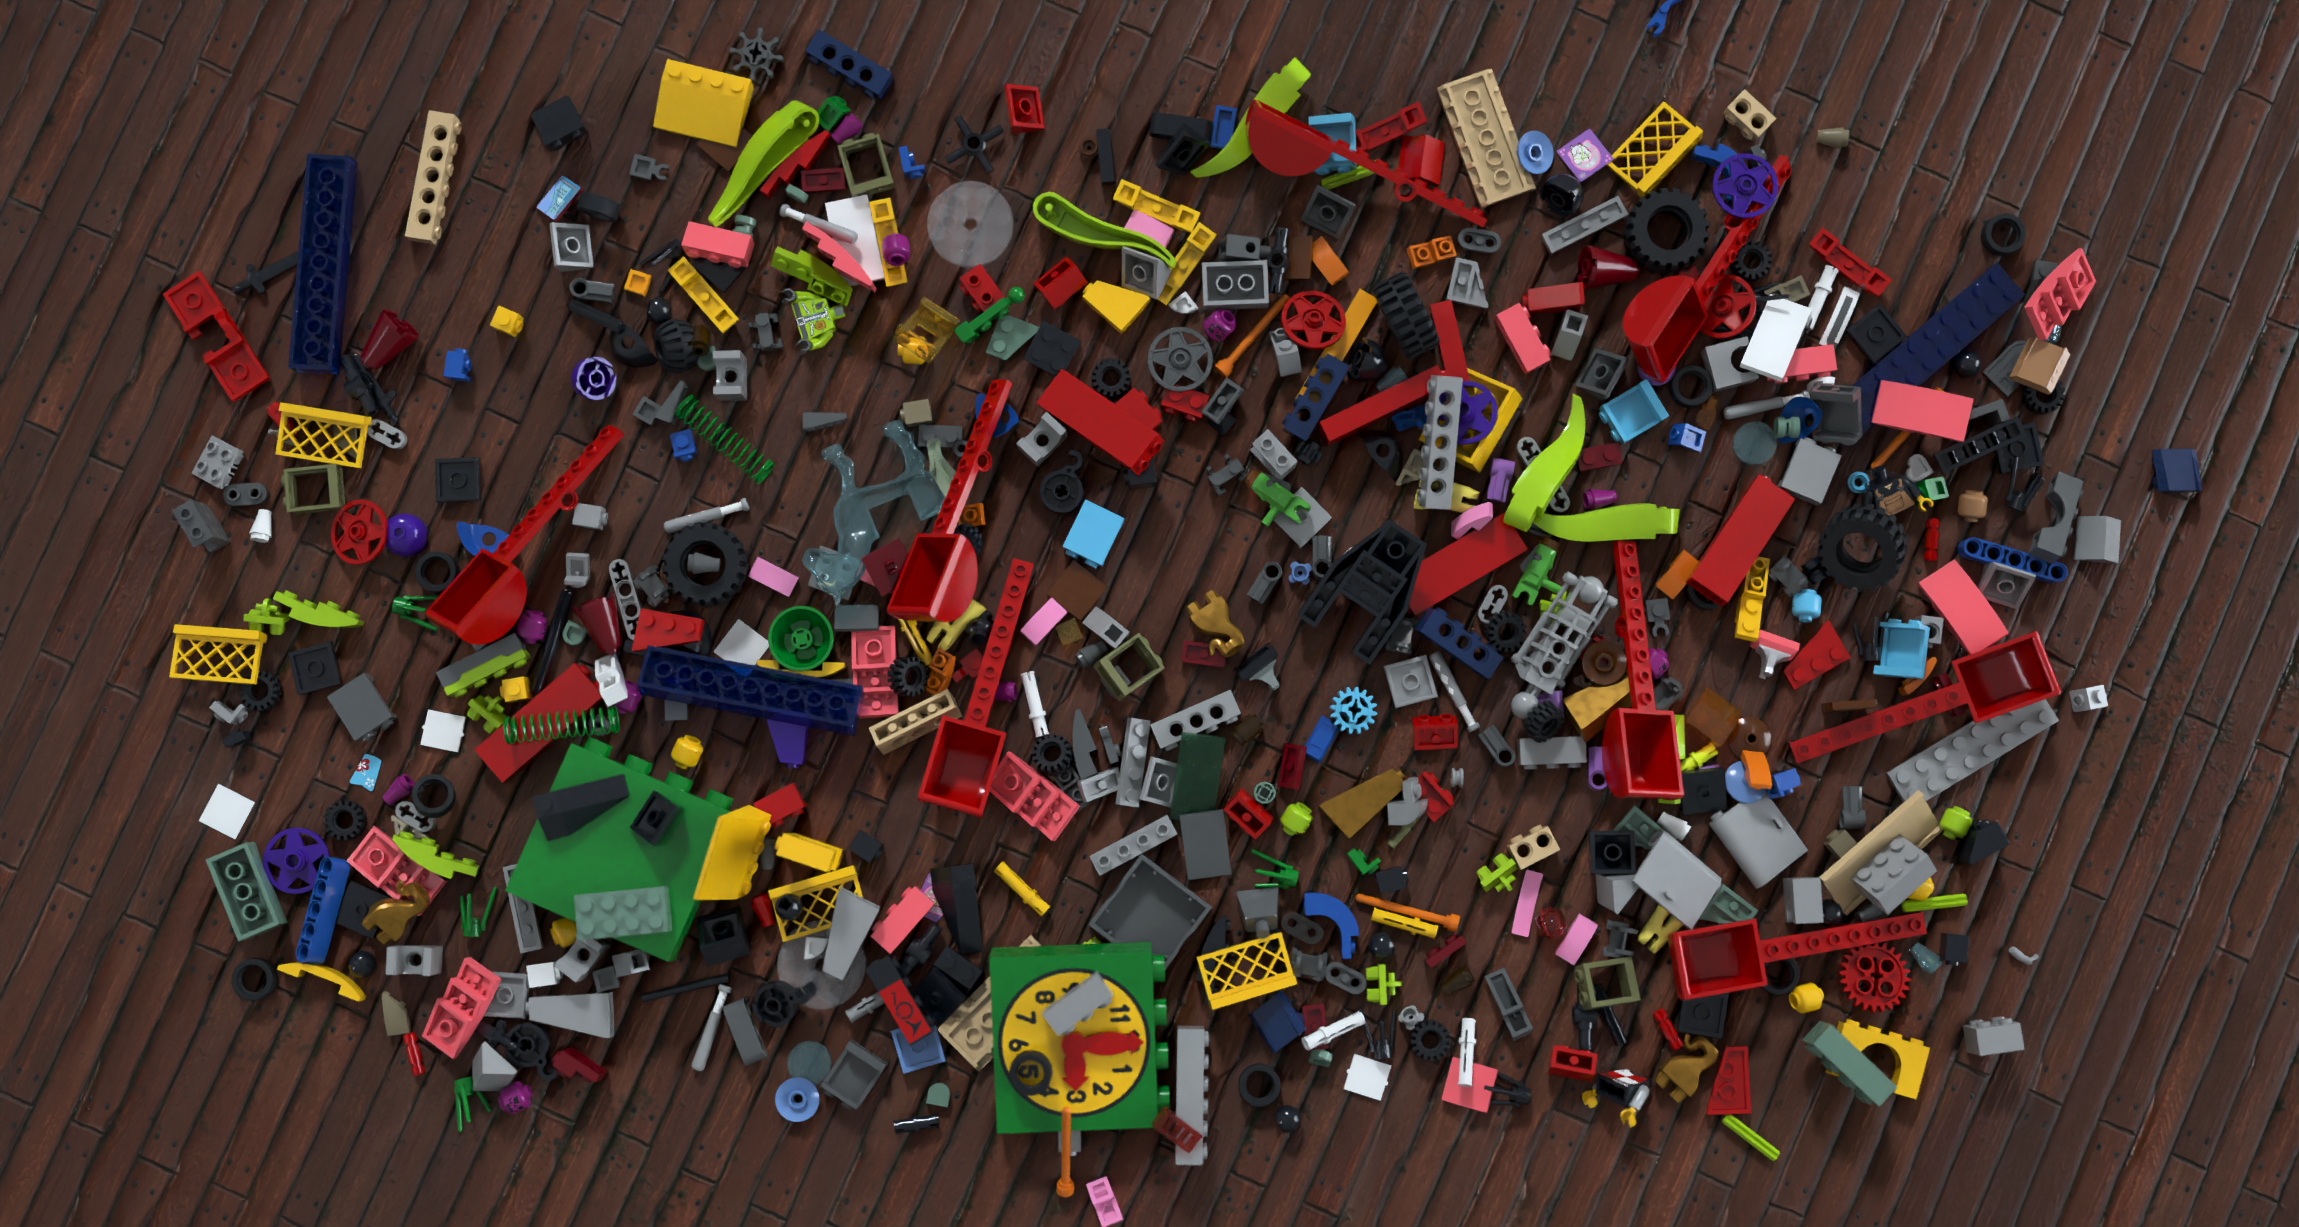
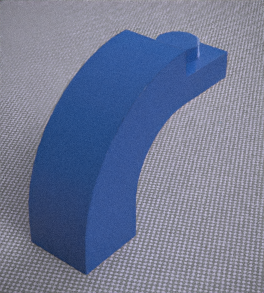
M1720 143L1715 150H1712L1707 145H1696L1691 152L1690 159L1718 168L1723 161L1733 155H1737V153ZM1729 164L1721 171L1725 179L1731 177ZM1724 195V203L1733 207L1732 196Z
M1315 892L1303 893L1304 915H1324L1330 917L1337 924L1340 931L1341 958H1351V953H1355V940H1351V936H1359L1358 925L1352 912L1340 900L1330 895Z

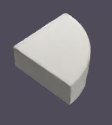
M1186 291L1168 304L1172 310L1181 314H1190L1199 309Z
M1820 377L1812 380L1807 385L1808 392L1819 383L1834 385L1835 377Z
M806 937L804 959H812L819 956L826 949L829 938Z

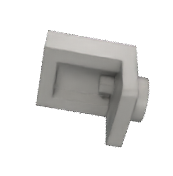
M567 553L564 585H570L573 588L585 586L590 579L589 554Z
M2104 685L2069 692L2073 712L2108 706Z
M214 701L209 707L215 712L213 715L218 720L236 725L242 723L247 718V711L250 709V707L240 704L233 711L221 701Z

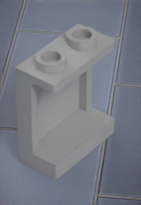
M1269 429L1253 442L1250 452L1273 477L1282 480L1295 469L1298 461Z
M1810 438L1799 439L1795 443L1796 448L1785 475L1779 481L1777 487L1786 489L1792 496L1817 506L1823 502L1842 455L1837 454L1834 448L1828 446L1823 448L1816 445V441Z

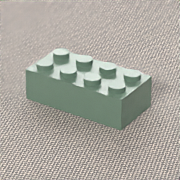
M256 842L243 843L206 859L238 941L249 940L288 923L274 887L263 867V860Z
M669 886L574 895L577 940L672 931Z
M1819 1021L1802 1039L1806 1044L1805 1049L1814 1057L1817 1056L1822 1059L1821 1064L1828 1071L1838 1074L1839 1077L1837 1079L1845 1087L1855 1090L1854 1095L1862 1103L1880 1107L1897 1088L1890 1079L1832 1024Z

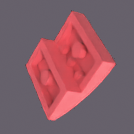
M1453 1057L1441 1100L1487 1113L1493 1092L1485 1090L1484 1086L1494 1087L1499 1070L1473 1063L1472 1086H1459L1460 1058Z

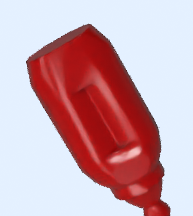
M274 402L266 411L279 427L282 411H279L280 403ZM292 417L287 419V427L290 431L296 427Z

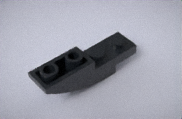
M1221 915L1213 925L1205 940L1200 956L1229 947V942H1225L1226 933H1230V920H1226V915ZM1213 958L1203 960L1205 970L1213 973L1217 966ZM1198 966L1196 980L1203 981ZM1206 973L1207 978H1208V980H1209V978L1211 977V975H1209V974ZM1215 978L1210 984L1212 994L1218 992V986H1214ZM1205 990L1204 1004H1208V997Z

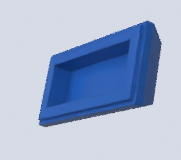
M1216 105L1209 147L1223 149L1233 136L1237 108Z
M1321 715L1305 744L1307 747L1306 756L1319 764L1341 726L1339 724L1334 726V721Z

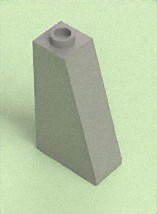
M840 887L837 894L822 970L826 972L825 976L835 981L837 979L843 980L880 909V906L843 887Z
M613 992L529 997V1001L526 1002V1014L529 1015L532 1021L603 1038L614 1036Z

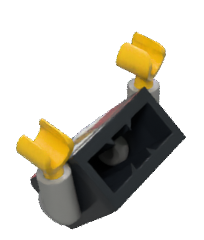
M1627 1069L1598 1072L1597 1082L1592 1086L1593 1090L1583 1092L1582 1100L1585 1105L1588 1104L1589 1108H1593L1598 1103L1595 1096L1599 1095L1624 1108L1629 1107L1630 1109H1625L1621 1112V1119L1623 1124L1628 1120L1629 1126L1633 1127L1636 1124L1635 1112L1640 1110L1649 1096L1651 1080L1648 1076H1641Z

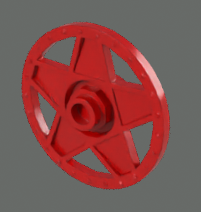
M1725 274L1719 280L1715 293H1712L1704 303L1706 311H1708V317L1700 330L1704 334L1718 339L1730 338L1744 331L1751 323L1756 311V297L1751 286L1738 276ZM1732 280L1742 284L1748 292L1734 293ZM1751 304L1749 314L1744 323H1742L1739 311ZM1722 323L1732 330L1726 333L1712 332Z
M1303 291L1295 294L1286 302L1281 314V323L1284 332L1294 343L1307 349L1317 350L1334 345L1342 337L1346 326V317L1341 305L1330 295L1319 291ZM1304 297L1322 298V300L1313 305ZM1293 303L1297 315L1286 320L1287 311ZM1333 306L1340 316L1341 323L1329 316ZM1292 332H1304L1307 342L1299 339ZM1323 333L1337 334L1331 340L1320 343Z
M363 499L353 500L345 504L336 514L331 527V542L334 551L343 561L355 565L366 564L374 560L383 550L388 537V523L384 512L377 504ZM362 505L355 516L347 513L352 507ZM374 510L380 518L381 525L372 523ZM340 524V526L344 530V533L338 540L337 530L338 525ZM380 539L377 548L371 553V542ZM354 549L359 560L351 559L344 553Z

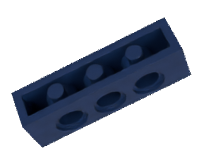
M818 29L805 50L809 57L808 60L816 66L821 64L827 68L826 71L834 77L841 76L845 79L844 82L852 88H856V86L861 88L863 94L871 99L876 97L881 100L894 80L890 71ZM828 52L836 53L833 59H826L825 55ZM846 63L854 64L851 70L843 69ZM864 74L872 75L869 81L861 80Z
M1328 353L1325 358L1320 357L1315 366L1317 369L1315 376L1310 375L1304 384V387L1307 388L1303 396L1298 394L1293 403L1296 408L1292 414L1288 412L1282 422L1285 425L1283 428L1285 433L1304 443L1308 440L1350 368L1349 365ZM1322 374H1327L1331 377V382L1323 384L1319 377ZM1310 393H1317L1320 396V401L1313 403L1309 400L1308 395ZM1305 411L1309 414L1310 418L1307 421H1301L1297 414Z
M1438 607L1436 609L1427 608L1414 630L1482 678L1490 679L1503 659L1498 654L1499 650L1489 643L1486 646L1481 642L1482 638L1471 631L1469 634L1464 630L1465 626L1454 619L1452 622L1447 618L1448 614ZM1444 624L1446 632L1440 635L1439 628ZM1462 636L1463 644L1458 647L1456 641ZM1479 648L1480 656L1475 659L1474 651Z

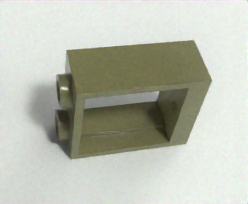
M869 133L862 136V139L856 141L848 139L843 141L842 145H838L852 197L866 194L869 196L895 188L879 134ZM877 146L886 176L855 185L847 154Z
M329 464L284 469V475L281 477L286 497H283V505L288 513L295 515L340 510L345 505L342 466ZM328 474L330 504L299 507L296 477Z
M1140 633L1100 659L1093 666L1118 701L1131 694L1165 668L1162 659L1157 654H1154L1148 640L1142 637ZM1133 646L1151 672L1128 687L1110 661Z
M1632 956L1584 963L1575 967L1574 978L1579 986V1002L1583 1006L1584 1011L1631 1004L1641 1000ZM1616 966L1622 998L1596 1001L1590 969Z

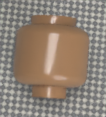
M1965 490V493L1959 495L1957 513L1964 517V521L1978 522V518L1986 516L1987 496L1983 495V491Z

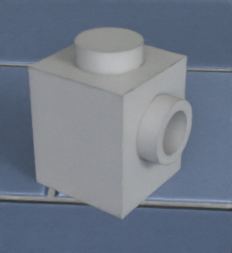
M640 949L612 956L617 977L650 970L646 952Z

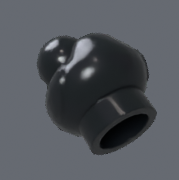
M989 610L983 612L977 619L970 621L965 627L966 634L974 645L985 644L990 636L992 629L990 621L993 615Z

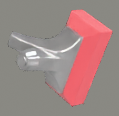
M1759 630L1758 640L1750 642V647L1756 649V652L1761 657L1762 663L1759 678L1766 679V677H1771L1775 665L1787 662L1788 660L1791 661L1799 651L1800 643Z

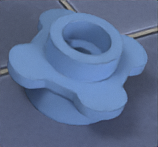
M1296 561L1292 562L1290 565L1292 569L1291 575L1288 577L1289 581L1292 583L1301 582L1303 585L1310 582L1309 572L1312 570L1311 565L1308 563L1305 565L1299 564Z

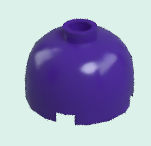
M600 357L582 359L576 363L572 370V387L579 396L585 399L601 400L604 397H608L613 392L617 380L612 370L613 366L606 359Z
M404 513L396 514L388 519V537L385 544L387 549L393 554L402 557L414 556L423 550L427 543L428 529L420 518Z

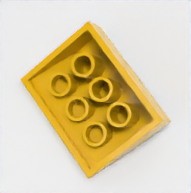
M667 59L661 78L653 127L737 148L754 90L752 81L748 78Z
M1467 368L1470 381L1485 386L1494 396L1498 408L1496 423L1485 438L1473 444H1457L1455 461L1480 473L1523 398L1515 388ZM1474 387L1465 388L1470 397L1483 393V391ZM1492 403L1482 412L1489 423L1492 417ZM1442 420L1438 421L1439 425H1442L1444 422ZM1469 428L1462 439L1473 438L1481 434V432ZM1422 433L1418 440L1425 444V437ZM1438 437L1435 441L1437 448L1442 444L1441 437Z
M747 805L718 817L693 899L730 900L738 899L750 892L752 887L751 879L758 868L757 860L764 849L765 844L763 841L771 827L770 814Z

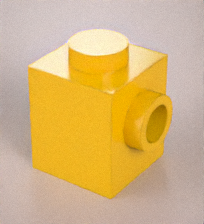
M498 305L490 326L497 331L516 338L523 327L524 318L518 313Z
M523 676L502 680V686H500L502 699L505 698V702L509 703L533 699L530 678Z

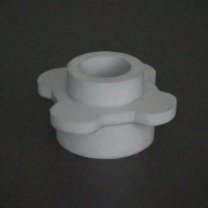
M1411 1005L1402 1010L1398 1019L1406 1025L1408 1030H1413L1415 1025L1424 1020V1015L1417 1011L1416 1006Z

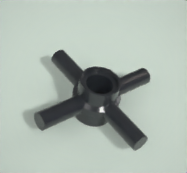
M962 115L957 116L954 120L965 138L961 148L944 157L949 165L968 154L972 157H977L987 174L992 173L994 168L986 157L984 150L986 142L1004 133L1001 125L980 135L971 132ZM976 140L980 142L979 147L976 149H971L968 146L971 141Z

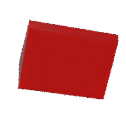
M1005 84L1004 89L1012 135L1045 129L1039 88Z
M1428 135L1402 137L1398 168L1408 173L1407 177L1412 180L1418 178L1427 184L1439 186L1445 143Z

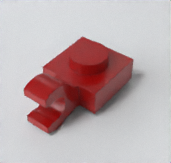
M977 648L959 661L963 667L952 674V678L956 683L960 682L968 674L972 679L978 676L983 656Z

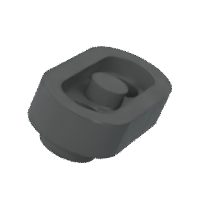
M1468 227L1461 230L1457 238L1458 245L1463 250L1493 254L1501 246L1500 236L1493 231ZM1470 237L1472 242L1466 243L1464 238ZM1486 241H1492L1493 246L1488 247Z
M260 483L231 484L224 490L223 497L227 504L235 507L262 505L269 499V490ZM255 490L259 492L257 497L253 496ZM236 491L237 496L232 499L231 494Z
M1334 961L1327 964L1324 975L1327 981L1352 994H1359L1364 991L1366 979L1361 973L1340 962ZM1334 968L1339 970V975L1336 977L1331 975V971ZM1354 978L1359 981L1356 987L1351 985V980Z

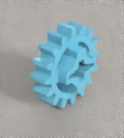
M1347 687L1345 688V694L1341 690L1338 692L1340 698H1332L1335 705L1329 706V709L1334 710V713L1329 716L1330 718H1336L1333 725L1340 724L1341 732L1346 728L1349 735L1352 734L1353 730L1360 734L1361 727L1366 731L1369 729L1367 723L1373 724L1375 722L1371 716L1377 715V712L1372 711V708L1376 707L1377 704H1371L1370 701L1373 696H1365L1367 690L1359 693V688L1355 687L1353 692H1351V689ZM1350 697L1348 704H1341L1343 699ZM1360 699L1365 703L1366 707H1363V705L1360 703ZM1352 706H1354L1355 710H1358V713L1353 716L1352 712L1348 711ZM1340 714L1344 715V717L1347 719L1346 722L1343 721ZM1359 717H1366L1361 724L1356 725Z

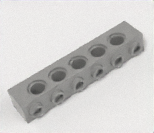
M1431 375L1427 383L1429 400L1425 405L1427 422L1423 427L1425 444L1421 449L1423 466L1419 471L1421 488L1417 493V501L1419 506L1423 508L1451 510L1463 382L1461 377ZM1442 393H1445L1446 401L1441 404L1439 397ZM1440 415H1443L1444 422L1439 426L1437 419ZM1438 437H1441L1442 444L1437 448L1435 441ZM1436 459H1439L1440 466L1435 470L1433 463ZM1437 480L1438 488L1432 491L1431 485Z

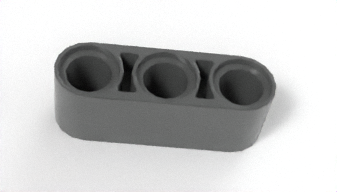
M745 998L723 1006L725 1017L744 1064L748 1066L767 1058L765 1046Z

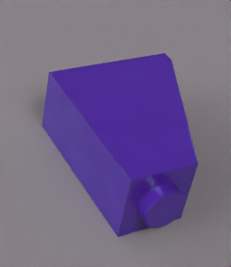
M764 707V714L779 761L786 763L785 767L799 768V764L805 765L810 712Z

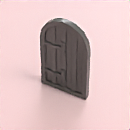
M2016 341L2006 347L1982 372L2006 397L2020 385V383L2010 380L2009 376L2027 341Z

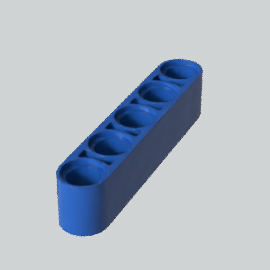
M1972 537L1963 540L1957 547L1958 554L1964 559L1981 564L1997 562L2035 574V580L2053 584L2063 581L2068 575L2067 567L2056 561L2052 564L2026 552ZM1967 543H1971L1974 547L1972 554L1967 551ZM1989 549L1993 550L1995 553V558L1993 560L1988 557L1987 553ZM2010 555L2016 559L2015 566L2009 563ZM2031 561L2037 565L2036 572L2030 569ZM2052 568H2055L2057 570V578H2054L2051 575Z
M324 857L321 860L296 949V959L299 962L320 965L326 959L350 871V864L346 859Z

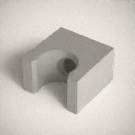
M1747 336L1708 346L1700 351L1704 368L1712 378V393L1753 383L1759 378L1758 373L1753 371L1742 373L1737 371L1731 364L1732 353L1742 350L1749 344Z
M740 350L713 351V361H715L717 383L716 386H713V395L720 401L747 400L746 356ZM730 373H736L737 379L731 383L727 382V376Z
M1047 412L1040 418L1041 421L1034 430L1016 443L1018 449L1037 467L1068 437L1066 429ZM1045 436L1049 439V442L1046 446L1042 447L1037 444V439Z
M1782 878L1785 922H1794V924L1824 923L1821 878Z
M604 938L576 939L570 950L561 959H558L554 967L575 982L583 981L591 973L611 943ZM583 948L587 949L590 953L588 960H583L580 956Z
M395 945L387 947L386 975L422 974V976H433L442 974L443 946ZM416 954H419L422 958L419 966L414 963V956Z

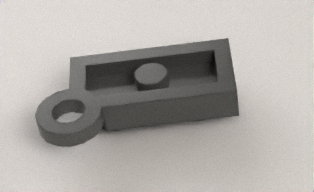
M919 424L918 447H928L927 441L939 438L941 441L940 448H951L955 455L962 458L963 453L958 451V447L960 445L966 447L967 441L962 440L963 426Z

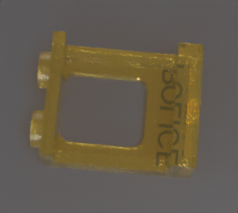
M923 297L912 316L904 325L900 324L893 340L919 358L930 363L955 334L954 329L958 327L960 319L926 297ZM916 326H920L936 336L937 340L932 345L912 332V330Z

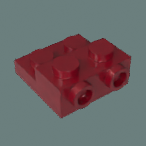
M573 1047L563 1049L561 1052L558 1051L551 1060L553 1066L557 1068L556 1072L564 1078H568V1076L572 1078L580 1074V1078L588 1083L593 1081L595 1083L604 1079L608 1073V1070Z

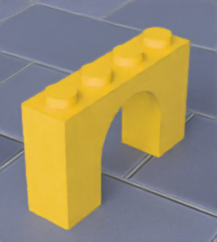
M783 833V836H779L775 844V849L778 850L776 855L826 872H830L831 869L835 871L839 869L845 849L797 833Z
M1847 1019L1846 1023L1839 1021L1837 1030L1860 1052L1874 1043L1885 1044L1892 1051L1895 1058L1892 1082L1897 1088L1893 1093L1917 1099L1930 1051L1929 1047L1923 1046L1924 1041L1911 1038L1909 1042L1902 1040L1903 1035L1889 1032V1035L1881 1034L1880 1028L1868 1025V1028L1864 1029L1859 1027V1022ZM1826 1069V1073L1839 1077L1838 1074H1835L1833 1071L1830 1072Z

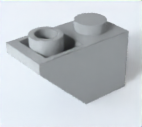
M1566 310L1563 314L1551 355L1572 361L1586 325L1587 315Z
M1283 328L1270 331L1269 335L1280 376L1302 372L1296 343L1286 335Z
M1097 606L1082 622L1113 649L1118 648L1130 634L1127 629Z

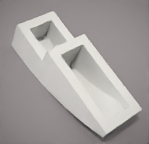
M616 653L595 660V677L599 683L600 694L606 705L609 707L628 698L625 679Z

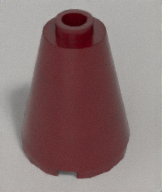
M1591 245L1583 247L1579 254L1577 268H1581V275H1577L1578 282H1583V289L1634 281L1640 274V265L1636 259Z
M384 309L380 313L360 355L361 363L370 370L373 368L378 370L417 340L419 334L416 329L405 319L401 321L396 318L398 314Z
M614 592L609 593L610 598L607 599L602 595L580 603L582 606L580 609H577L576 606L572 607L573 612L600 652H606L607 655L619 652L618 647L622 646Z

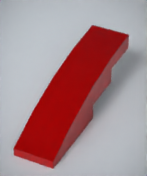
M826 130L821 132L789 155L761 187V193L768 199H771L781 182L789 185L800 169L810 170L831 140L830 133Z
M1447 300L1430 304L1435 330L1440 340V354L1447 376L1461 377L1463 381H1470L1452 301Z

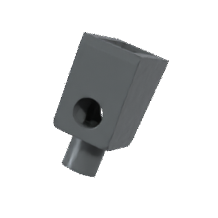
M1227 234L1219 242L1218 262L1267 259L1271 248L1270 246L1260 245V238Z
M1278 887L1236 891L1237 906L1245 930L1248 932L1256 931L1258 938L1268 937L1270 934L1269 930L1276 929L1278 926Z

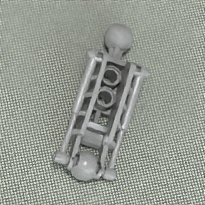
M1570 572L1565 573L1562 577L1565 583L1546 612H1543L1518 653L1511 656V662L1515 663L1520 678L1530 683L1525 692L1518 693L1512 699L1511 709L1516 717L1520 719L1529 717L1527 714L1529 712L1532 713V708L1538 707L1537 697L1541 690L1552 695L1555 687L1561 689L1565 686L1564 679L1590 641V636L1609 607L1613 609L1617 606L1618 600L1607 595L1608 591L1604 589L1602 582L1598 578L1593 576H1579L1577 578V576ZM1569 585H1573L1565 601L1561 598ZM1576 596L1583 603L1592 604L1588 613L1572 605ZM1559 603L1560 606L1558 607V609L1556 610V612L1553 614L1552 612H1553L1554 608H1555L1556 605ZM1602 603H1603V604H1604L1603 608L1601 609V611L1599 612V614H1598L1597 617L1595 618V615L1597 614V612H1598L1600 606H1601ZM1560 623L1568 626L1562 637L1555 634ZM1560 642L1562 650L1555 654L1553 646L1555 643ZM1549 661L1551 668L1547 673H1544L1542 666L1545 662Z

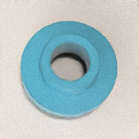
M1854 472L1849 476L1847 485L1852 492L1863 493L1865 492V484L1870 480L1865 473ZM1856 479L1861 481L1860 487L1855 485Z

